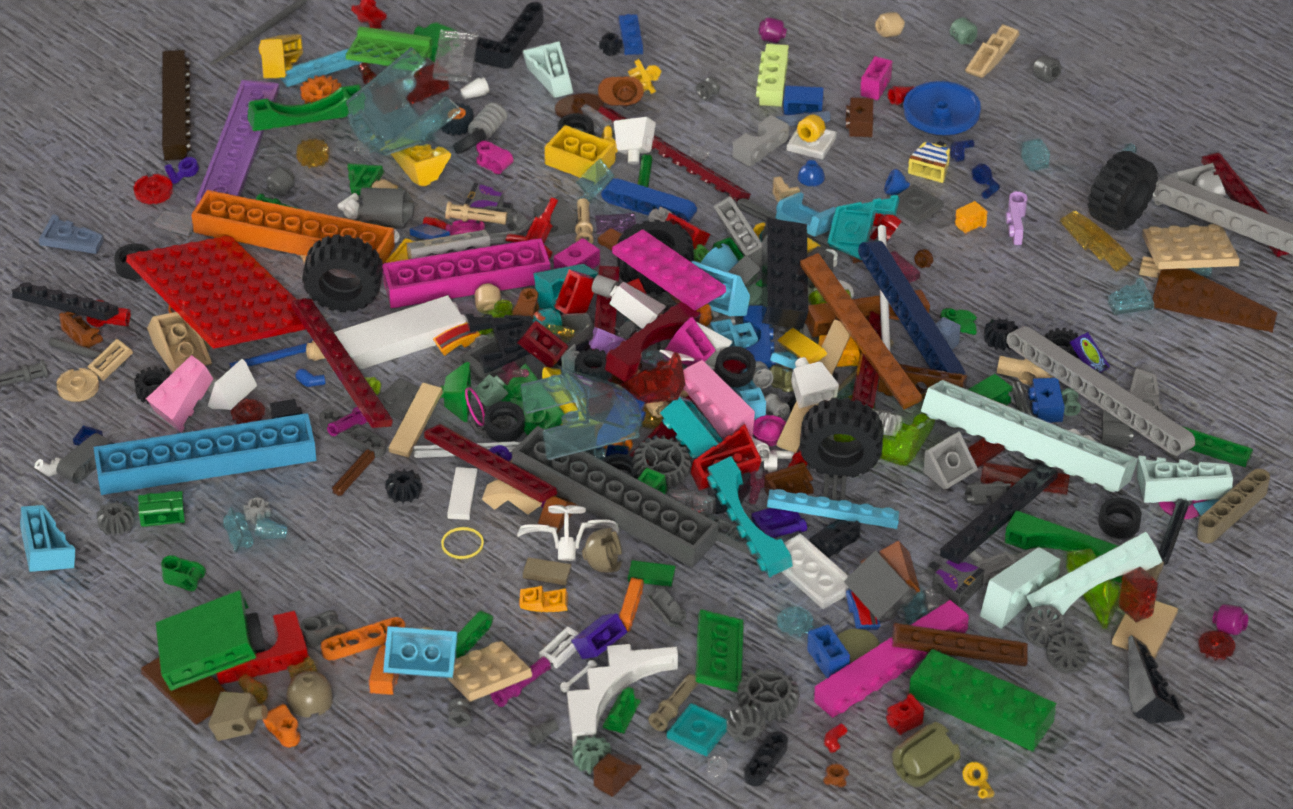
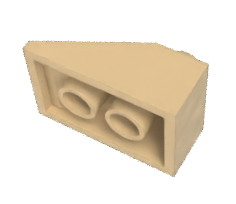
M177 312L152 317L147 327L154 347L172 373L191 355L205 366L212 364L203 338Z

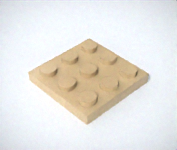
M503 641L491 643L483 649L471 651L463 657L456 658L453 678L447 679L471 702L530 678L532 673L531 668Z

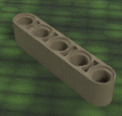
M1254 469L1199 518L1198 540L1203 543L1214 542L1265 497L1270 481L1269 472L1264 469Z

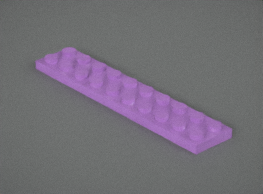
M241 81L195 200L196 206L207 190L240 197L264 130H252L247 119L249 101L269 99L275 102L280 90L279 83Z

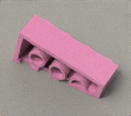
M703 360L682 370V388L692 398L723 440L738 431L744 424L750 436L753 437L755 411Z

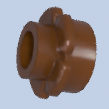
M927 249L919 250L914 257L916 265L920 268L931 267L934 260L932 254Z

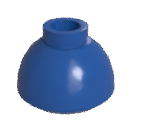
M814 160L807 161L798 172V181L806 186H817L825 180L823 169Z
M894 169L886 180L885 194L898 195L910 186V182L906 181L905 175L900 170Z

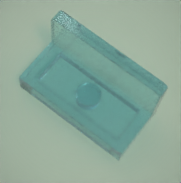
M598 159L576 181L584 191L578 200L582 198L588 201L592 200L615 177L601 159Z

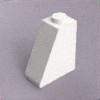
M622 282L619 286L615 285L610 294L612 300L609 304L642 329L646 324L652 323L659 315H662L666 308L662 303L625 282Z

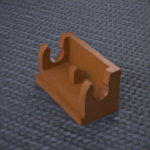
M71 312L59 314L61 329L77 345L90 348L103 341V337L97 334L100 330L98 328H91L81 316L72 318L75 313Z

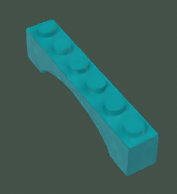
M732 456L709 466L708 483L712 489L716 488L718 491L717 497L721 505L725 504L728 509L726 511L732 522L736 521L738 525L736 528L740 537H745L748 541L746 545L751 555L755 554L757 556L756 562L762 572L765 571L770 578L792 567L791 554L782 539L776 540L763 533L752 523L743 510L739 501V485L743 484L742 475Z

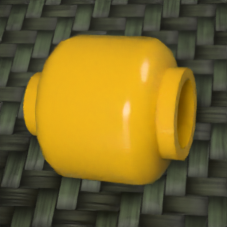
M813 114L806 116L797 126V133L805 142H814L825 132L824 121L821 117Z

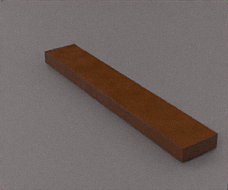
M894 623L892 647L930 652L931 649H934L945 655L1024 667L1028 663V643Z

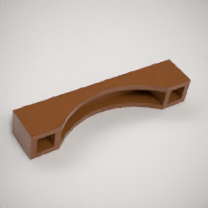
M914 290L929 313L930 303L923 291ZM880 295L852 299L865 318H867L870 311L881 315ZM827 303L808 305V315L805 324L812 337L827 335L834 319L840 321ZM889 304V319L899 320Z

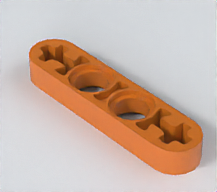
M393 617L327 638L321 643L322 656L324 659L332 661L386 644L388 626L406 628L405 621L399 617ZM371 633L380 634L377 638H371L368 635ZM353 639L359 641L355 645H350L347 643L349 640Z

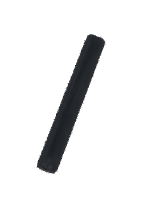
M1177 500L1158 552L1164 565H1167L1184 521L1189 504L1187 500Z

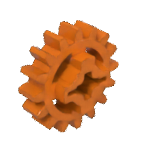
M322 75L319 78L315 76V79L308 78V82H303V86L300 87L301 99L305 100V104L316 102L341 87V83H338V79L332 80V76L325 78V75Z

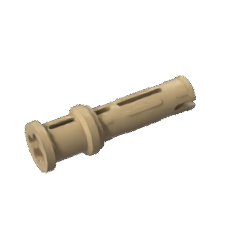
M585 198L577 201L578 223L575 226L577 233L576 242L582 238L587 240L588 237V242L592 244L593 225L590 223V203Z
M448 201L445 219L456 218L462 219L463 222L470 219L505 225L507 212L470 208L468 204H464V206L456 205Z

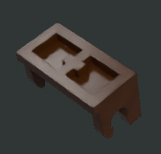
M803 462L766 474L764 491L768 496L769 490L781 489L788 493H804L809 495L814 493V488L810 481H813V478Z

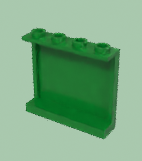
M240 590L155 622L161 675L170 691L256 658V652L250 643L245 609L249 608V605Z

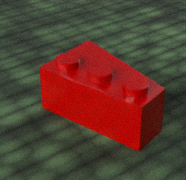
M745 424L734 434L727 436L720 444L713 446L694 460L690 473L698 490L708 488V467L732 456L741 474L758 472L762 459Z

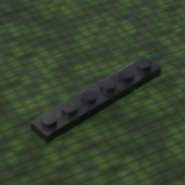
M29 282L21 283L19 287L12 290V297L15 299L103 321L119 314L118 306L109 304V302H100L93 300V298H84L77 294H68L61 290L48 289L45 286H35Z

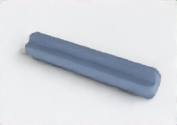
M829 111L776 116V118L789 124V127L798 126L802 119L811 114L821 117L824 123L830 122L831 116Z

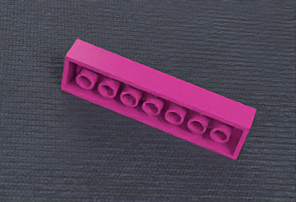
M542 238L384 263L382 267L383 283L390 307L397 308L426 303L447 295L450 299L471 296L483 284H493L500 291L535 285L534 273L550 270V262Z

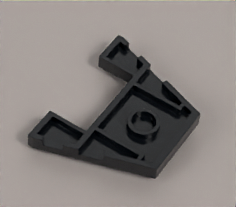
M466 314L469 331L475 332L492 329L499 352L480 355V363L484 374L530 354L518 344V341L533 324L531 316L504 315V318H493L492 314H484V317H474V314Z

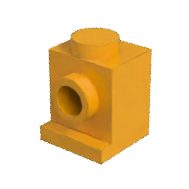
M973 201L956 210L955 225L964 233L979 226L984 228L987 223L988 211L976 201Z

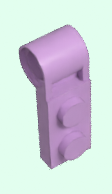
M1019 191L1010 194L1008 212H1006V224H1009L1008 233L1009 237L1013 238L1014 245H1022L1023 225L1021 218L1025 216L1027 195Z

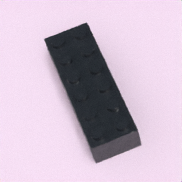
M767 218L762 233V323L803 329L808 315V276L802 269L800 261L807 258V224Z

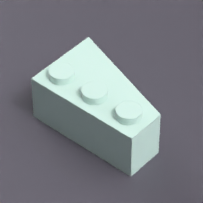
M560 42L523 50L527 69L555 98L573 93Z

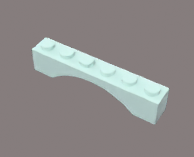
M1144 532L1026 597L1032 608L1039 605H1049L1055 607L1064 615L1067 609L1080 596L1096 585L1117 576L1143 573L1163 561L1148 533Z

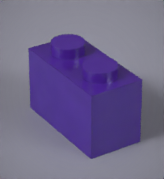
M617 613L607 614L599 617L571 639L582 659L593 658L600 655L607 649V646L614 644L628 631Z

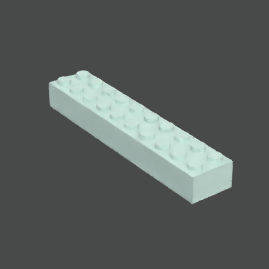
M944 380L928 388L921 412L926 413L927 417L931 419L946 421L948 426L960 427L965 429V432L970 435H980L985 437V440L990 443L1005 445L1004 448L1007 450L1022 452L1029 459H1039L1044 461V464L1049 467H1059L1068 475L1081 476L1084 481L1103 485L1105 490L1111 492H1118L1130 483L1138 458Z

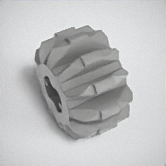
M872 409V411L879 415V419L882 421L883 435H899L903 424V418L900 415L886 410Z

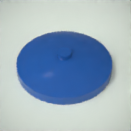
M935 81L918 85L910 90L904 99L903 111L907 121L921 131L936 135H953L967 131L978 122L981 103L973 91L962 85L952 82Z

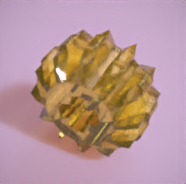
M317 137L314 139L308 138L307 141L301 140V144L297 145L296 157L302 166H308L309 169L311 167L317 168L319 165L324 166V163L328 161L329 147L324 143V140H318Z

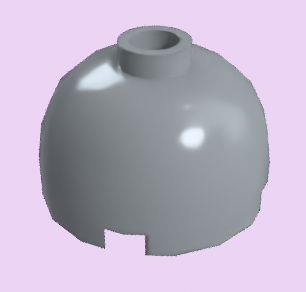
M1215 169L1202 173L1196 179L1195 186L1220 196L1226 195L1219 175H1214Z

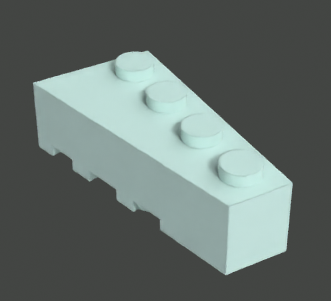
M1138 456L1137 480L1144 503L1177 502L1179 499L1187 501L1220 500L1232 489L1233 476L1229 464L1199 462L1198 465H1194L1188 462V460H1179V463L1166 462V458L1157 457V461L1146 460V456Z
M1038 547L990 579L980 616L1002 629L1029 604L1026 596L1048 585L1058 577L1061 559Z

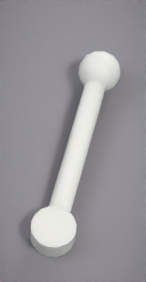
M590 660L588 666L571 680L561 683V691H569L570 685L587 672V668H596V661Z

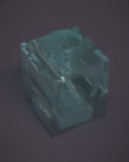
M1041 138L1022 143L1021 158L1030 171L1048 168L1050 151Z

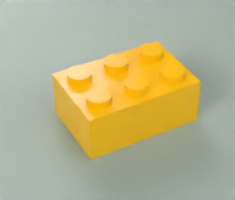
M566 125L545 145V165L596 183L615 163V143Z

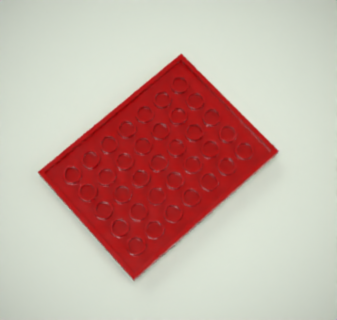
M231 236L127 254L126 262L213 349L306 330L291 307L292 301L297 299Z

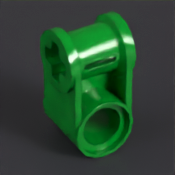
M173 555L166 556L161 561L163 582L187 591H195L198 587L199 579L206 574L204 566L198 562L185 560Z

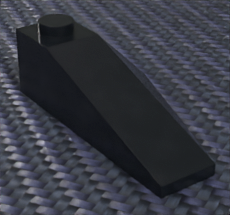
M1133 635L1129 636V699L1132 704V713L1138 719L1142 718L1149 724L1183 720L1185 715L1177 697L1175 695L1170 696L1166 689L1169 683L1156 670L1159 666L1147 645Z

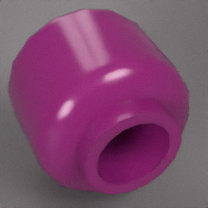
M767 17L765 20H761L758 34L763 41L777 44L780 39L785 38L787 28H784L782 20Z
M1223 604L1213 614V623L1216 624V628L1220 633L1239 635L1248 626V614L1245 613L1241 606Z

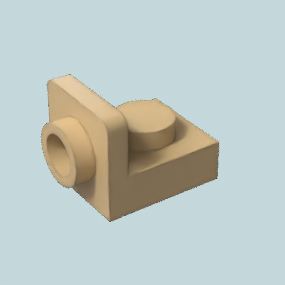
M782 177L773 179V195L777 202L800 192L799 187L789 188L788 184L784 183Z

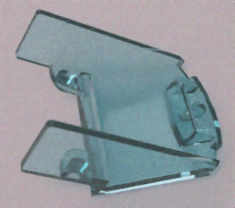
M412 47L346 101L349 111L347 117L355 135L369 149L384 156L435 139L433 134L461 112L460 108L453 101L444 96L422 116L418 115L406 96L416 87V79L413 74L427 62Z
M562 367V374L552 375L548 378L521 384L525 414L575 402L578 408L577 411L567 412L562 417L561 426L543 430L545 453L548 460L640 436V429L642 427L640 406L633 395L618 384Z

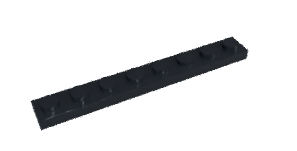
M1039 463L940 549V556L956 564L961 563L1008 522L1016 510L1020 511L1054 482L1058 478V471Z

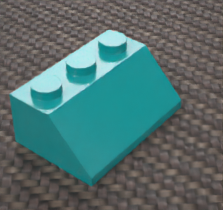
M678 396L660 412L664 417L662 422L670 430L673 428L677 433L676 439L683 446L687 445L690 449L688 453L694 460L713 446H717L724 441L691 400Z

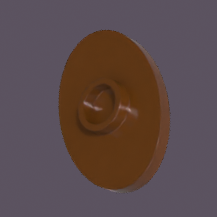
M574 94L559 100L555 105V113L561 118L573 113L591 117L597 114L600 106L604 107V102L596 94Z

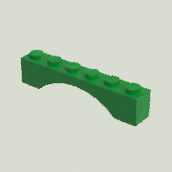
M359 85L340 87L329 96L304 105H283L269 99L249 101L247 119L253 131H261L362 115L364 113L365 95Z
M1017 510L1006 527L1005 543L1024 550L1038 547L1060 549L1084 557L1090 562L1118 547V545ZM1135 573L1117 576L1110 580L1129 586Z

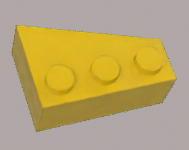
M301 34L279 35L260 40L259 52L262 55L263 77L283 78L287 76L286 71L292 69L291 64L296 63L303 54Z

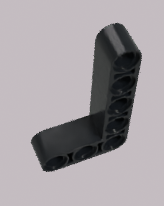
M539 2L529 3L501 42L474 35L465 36L462 39L463 57L466 60L502 69L511 68L544 22L543 5Z

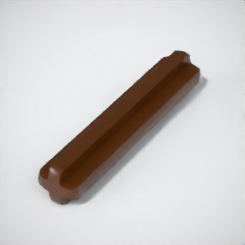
M366 449L332 486V492L342 496L375 459V453Z

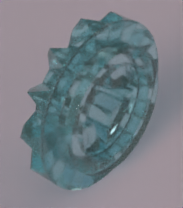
M789 607L779 613L777 626L781 628L782 633L788 632L790 637L793 634L801 636L802 633H808L809 629L813 628V617L810 612L803 608ZM796 618H798V623L796 625H792Z

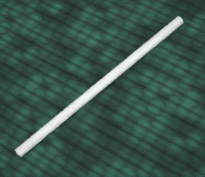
M880 225L878 226V240L882 241L887 247L886 227ZM880 290L881 339L890 351L889 302Z

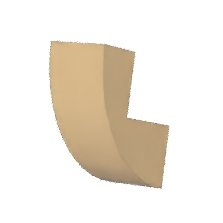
M499 479L487 484L482 500L493 509H497L509 500L527 515L542 505V503Z

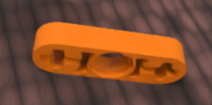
M631 578L619 615L628 632L631 631L642 596L644 584L642 579Z

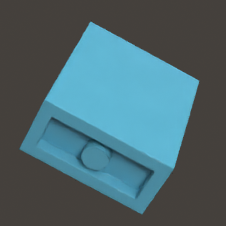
M801 192L778 202L776 219L807 224V233L814 237L831 230L835 207L823 212L811 209L802 204L804 194Z

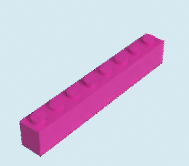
M949 600L912 625L966 633L969 615ZM891 637L816 685L814 702L833 718L839 713H844L856 702H861L867 695L879 690L890 680L896 679L907 669L913 668L918 662L926 658L929 652L892 647Z

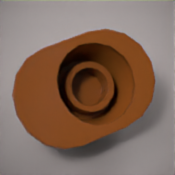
M629 76L609 77L601 81L598 86L600 99L604 103L613 106L627 107L636 104L641 100L644 93L643 84L640 80Z

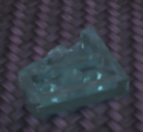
M1138 278L1136 284L1131 287L1126 285L1120 291H1116L1108 297V303L1114 315L1154 309V302L1142 278Z

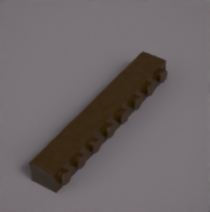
M185 50L162 51V148L164 161L183 160L188 157V151H191V142L187 140L191 139L190 104H187L191 103L190 58L186 57Z

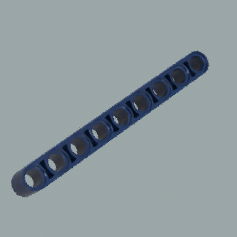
M880 240L862 242L858 248L860 258L930 369L965 375L964 368L885 244Z

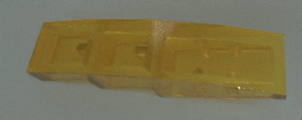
M1074 210L1060 219V222L1084 250L1090 248L1100 261L1106 259L1116 272L1132 262L1133 258L1118 242L1079 212Z

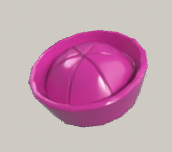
M774 415L761 416L754 420L753 435L755 439L766 443L768 446H775L786 425V421Z

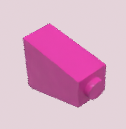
M690 317L680 327L665 349L694 358V361L684 360L676 363L674 371L687 368L701 360L705 362L716 351L693 317ZM661 354L671 368L673 360L667 355Z

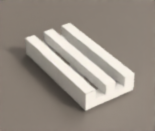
M567 626L539 653V659L545 657L550 663H553V667L558 668L576 651L571 639L579 633ZM559 646V648L553 654L550 655V653Z

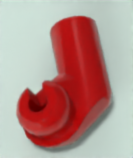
M844 724L837 725L824 736V746L828 748L830 753H834L841 747L837 740L847 734V728Z

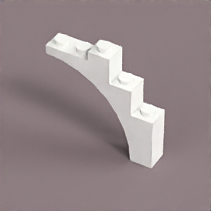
M630 644L607 646L608 667L587 668L588 689L567 691V708L573 747L576 746L578 739L584 740L585 735L589 738H593L596 735L599 719L606 706L628 685L658 672L678 669L677 647L631 651Z

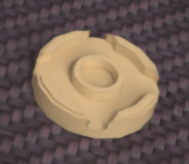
M79 368L76 371L70 369L61 374L57 379L59 396L71 402L88 400L99 389L97 375L92 370Z

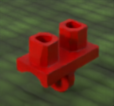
M361 0V4L351 6V11L357 15L358 20L364 23L368 22L369 28L379 29L382 27V21L387 19V14L376 7L375 0Z
M876 213L873 226L876 229L870 238L875 240L878 236V226L884 225L886 227L887 242L902 220L895 215L886 214L884 216L883 214Z

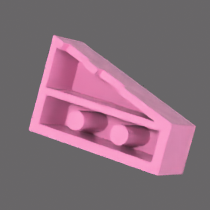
M191 355L146 400L155 413L182 433L184 423L189 416L193 415L194 406L198 400L203 398L213 381V377L206 366Z

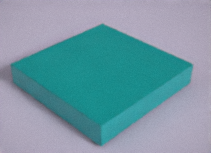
M690 703L668 730L667 739L707 757L727 732L726 719Z

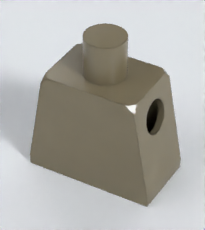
M221 692L208 726L218 741L247 735L253 732L257 720L267 718L268 710L265 705H259L251 693Z

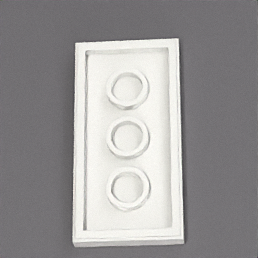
M798 534L784 542L791 554L793 566L782 571V573L822 609L846 596V591L851 590L844 582L848 575L802 534Z

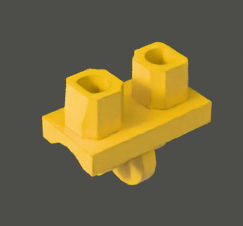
M638 59L635 61L636 67L628 71L630 77L640 80L643 84L644 92L649 90L653 94L656 90L651 81L658 80L661 70L657 65H649L645 70Z

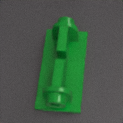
M627 687L618 695L602 728L625 734L641 702L640 699L635 698L632 688Z

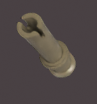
M688 674L667 700L661 701L658 706L659 709L648 717V721L654 729L664 731L668 727L670 719L677 716L680 705L699 684L695 682L694 675Z

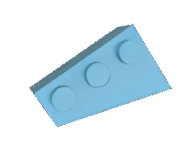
M44 505L21 507L20 528L29 572L74 568L75 548L67 542L63 531L60 532L56 527L55 520Z

